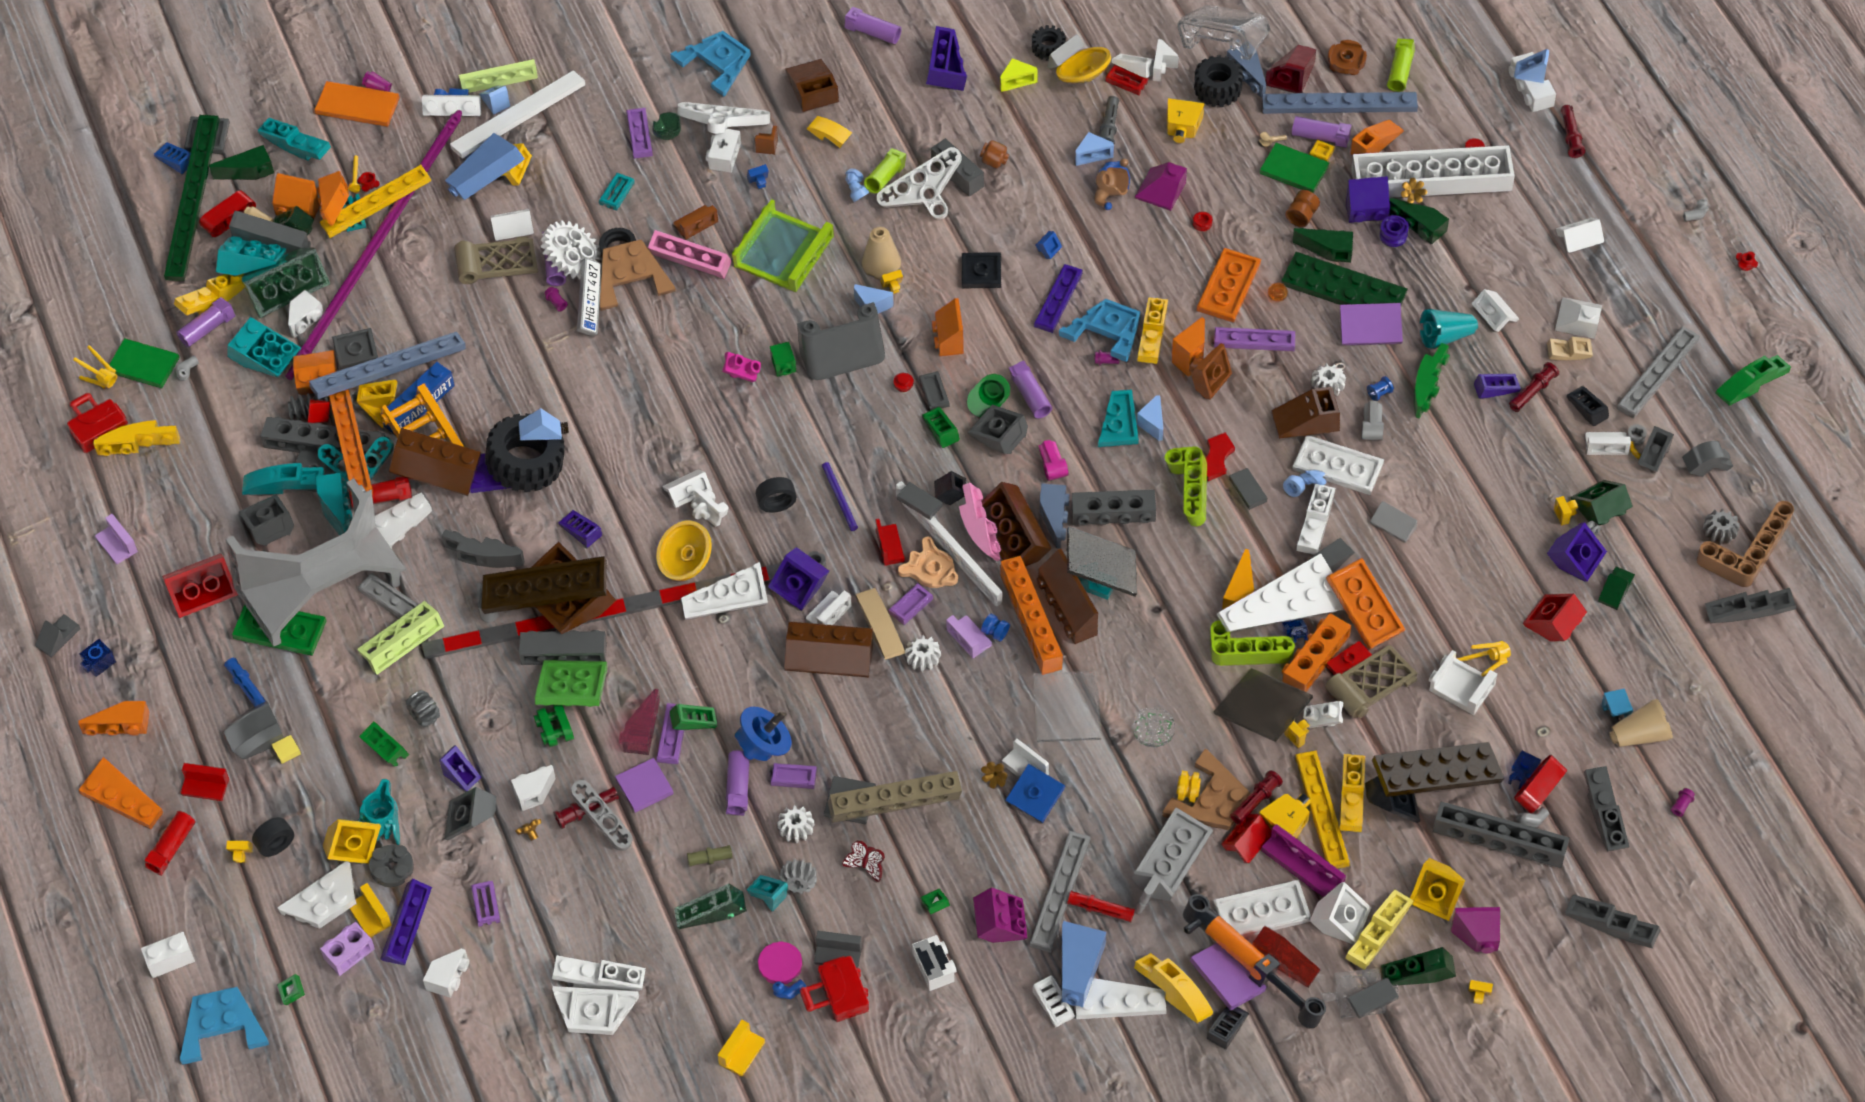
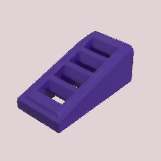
M1478 374L1474 382L1479 399L1521 391L1516 374Z
M574 510L558 522L564 530L587 548L602 536L601 528L597 524ZM575 518L574 521H572L570 524H568V522H569L571 519Z

